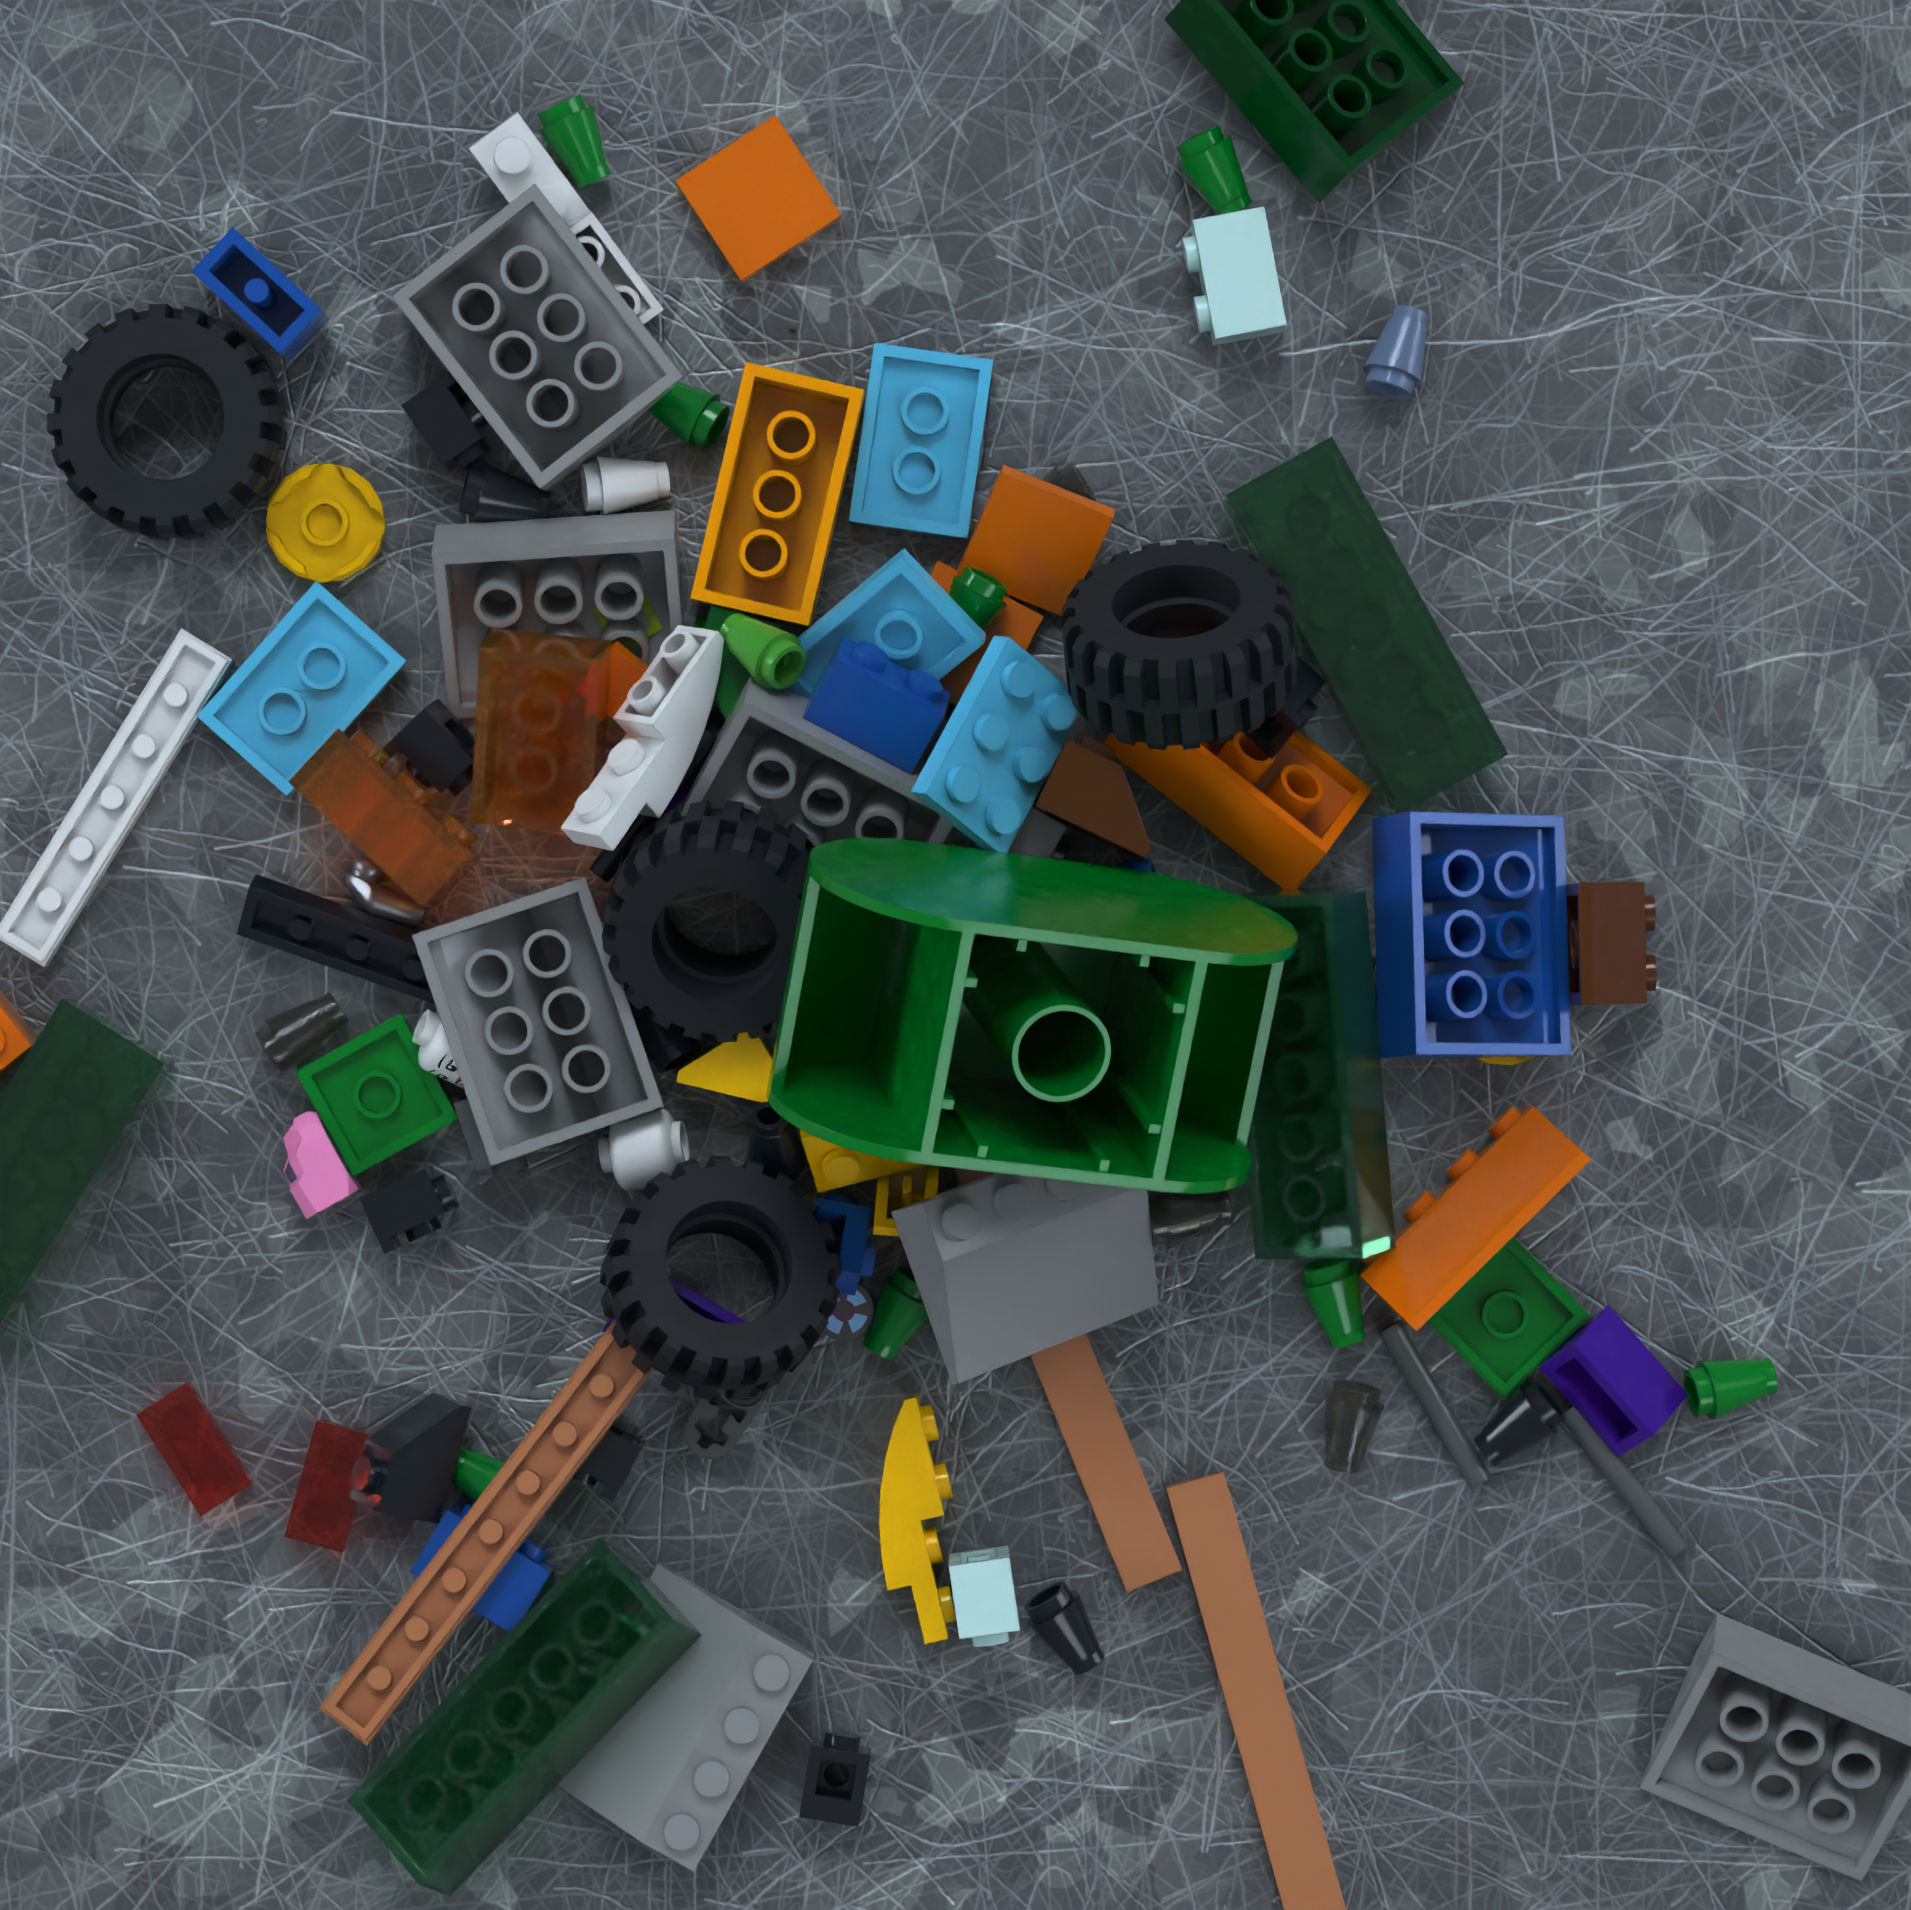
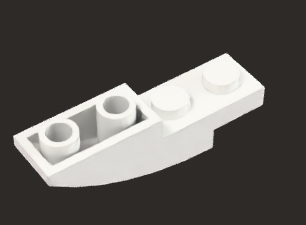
M518 112L468 148L497 186L508 204L533 184L537 185L643 324L664 310Z
M677 625L673 633L663 641L659 653L641 679L630 688L627 699L613 717L626 734L621 742L611 750L607 762L589 788L578 797L573 811L561 826V829L574 843L614 851L638 814L656 818L661 817L692 762L711 711L721 669L724 638L718 631Z

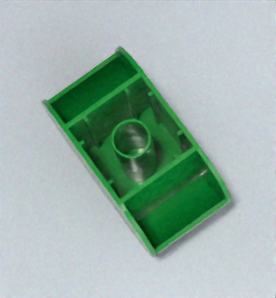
M851 838L826 842L813 848L809 855L766 1097L770 1106L782 1118L797 1128L835 1145L881 1158L916 1164L1159 1192L1202 1194L1230 1190L1243 1184L1250 1175L1252 1156L1247 1148V1142L1284 961L1295 953L1298 934L1293 925L1285 918L1256 902L1208 885L1148 871L905 839Z

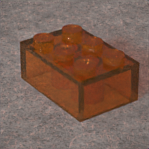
M491 629L479 647L471 822L564 832L561 826L573 811L578 797L589 788L605 765L612 640Z
M338 728L288 782L421 907L435 909L483 857L473 848L480 838L454 814L451 815L447 812L441 818L431 809L429 805L436 797L410 773L407 774L405 771H402L397 777L385 766L391 757L382 749L383 747L369 734L363 733L358 729L352 735Z

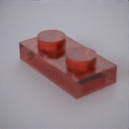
M191 1381L137 1414L138 1419L200 1516L254 1483L253 1478Z
M320 1418L316 1420L284 1537L338 1552L345 1551L358 1505L357 1501L349 1498L352 1489V1469L362 1454L365 1440L374 1433Z

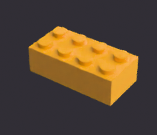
M749 362L745 363L690 599L694 604L711 607L712 605L736 613H743L754 618L805 630L812 625L865 401L864 389Z

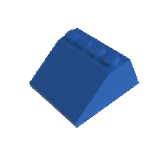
M1408 811L1372 818L1379 1059L1571 1056L1564 816Z

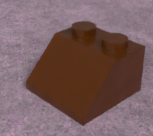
M1082 735L1079 744L1067 739L1035 805V809L1125 854L1135 857L1140 861L1144 860L1150 851L1151 845L1123 766L1111 760L1116 750L1085 735Z
M1578 882L1567 884L1570 1005L1647 1003V991H1655L1657 983L1655 955H1646L1645 931H1654L1656 911L1654 895H1645L1644 882Z

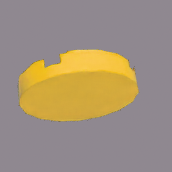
M330 463L305 465L282 480L270 496L267 508L266 533L268 543L279 562L300 578L317 581L322 584L347 581L366 570L381 551L387 529L384 505L372 484L351 468Z

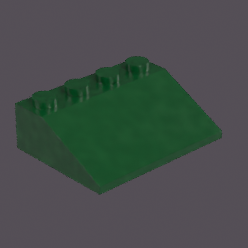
M1181 0L1165 18V21L1318 203L1322 202L1357 175L1465 84L1395 0Z

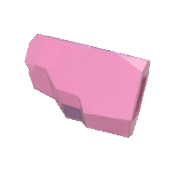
M307 1111L294 1118L292 1127L283 1137L288 1153L283 1172L289 1181L293 1197L305 1218L309 1219L362 1190L357 1176L353 1177L318 1112Z

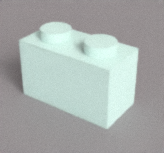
M1264 206L1194 219L1190 228L1192 236L1182 238V245L1188 274L1199 272L1203 295L1193 297L1199 332L1210 331L1213 346L1283 333L1287 324Z
M1008 1545L949 1554V1572L959 1639L972 1638L974 1647L992 1646L1009 1642V1632L1020 1631Z

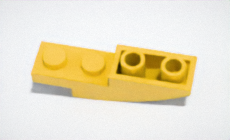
M914 1393L906 1395L894 1422L886 1451L880 1489L879 1531L881 1558L887 1591L911 1585L924 1643L929 1644L948 1639L947 1623L957 1620L950 1586L938 1588L933 1568L934 1564L944 1562L936 1527L924 1529L922 1520L943 1516L944 1505L942 1500L953 1498L946 1464L934 1465L929 1442L939 1439L932 1405L920 1406L918 1395Z

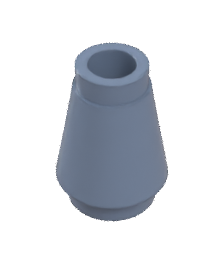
M1406 305L1394 307L1392 316L1386 323L1363 367V370L1367 373L1365 386L1368 389L1385 397L1405 400L1411 398L1413 389L1421 385L1426 325L1429 318L1425 312Z

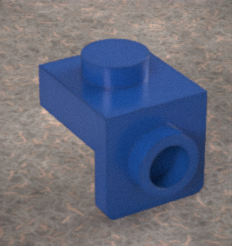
M829 1195L823 1199L813 1198L820 1206L814 1217L817 1223L829 1222L834 1235L840 1236L837 1254L841 1259V1275L834 1285L840 1290V1293L855 1296L860 1276L871 1277L875 1263L878 1242L867 1240L872 1207L861 1206L856 1200L842 1195Z

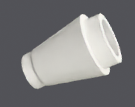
M596 456L594 463L581 464V489L586 512L600 511L601 515L612 514L656 501L658 498L670 497V478L666 461L654 463V461Z

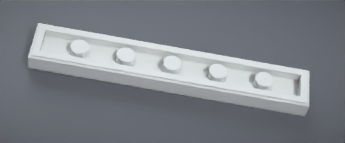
M180 629L0 923V940L41 966L48 967L199 721L197 715L213 698L235 660L186 630Z

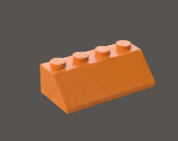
M1241 731L1236 733L1231 741L1218 745L1215 741L1201 743L1200 748L1183 750L1182 745H1167L1166 750L1149 749L1148 745L1143 742H1136L1133 746L1118 741L1113 732L1103 743L1116 750L1114 756L1124 765L1135 771L1163 793L1171 802L1182 808L1211 831L1219 840L1234 849L1289 894H1292L1325 856L1373 790L1300 731L1291 736L1273 759Z
M1513 1105L1509 1107L1487 1129L1494 1137L1477 1154L1471 1148L1465 1150L1445 1170L1444 1173L1451 1180L1435 1196L1428 1190H1425L1403 1211L1401 1215L1408 1222L1391 1239L1385 1232L1381 1233L1358 1256L1364 1263L1358 1270V1275L1416 1332L1591 1161L1578 1146L1534 1106L1526 1105L1520 1112Z

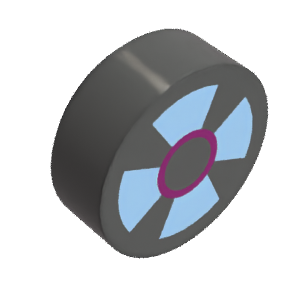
M858 1283L855 1296L839 1293L836 1308L828 1318L829 1323L823 1331L824 1334L835 1340L848 1341L860 1337L867 1331L874 1316V1302L864 1286Z

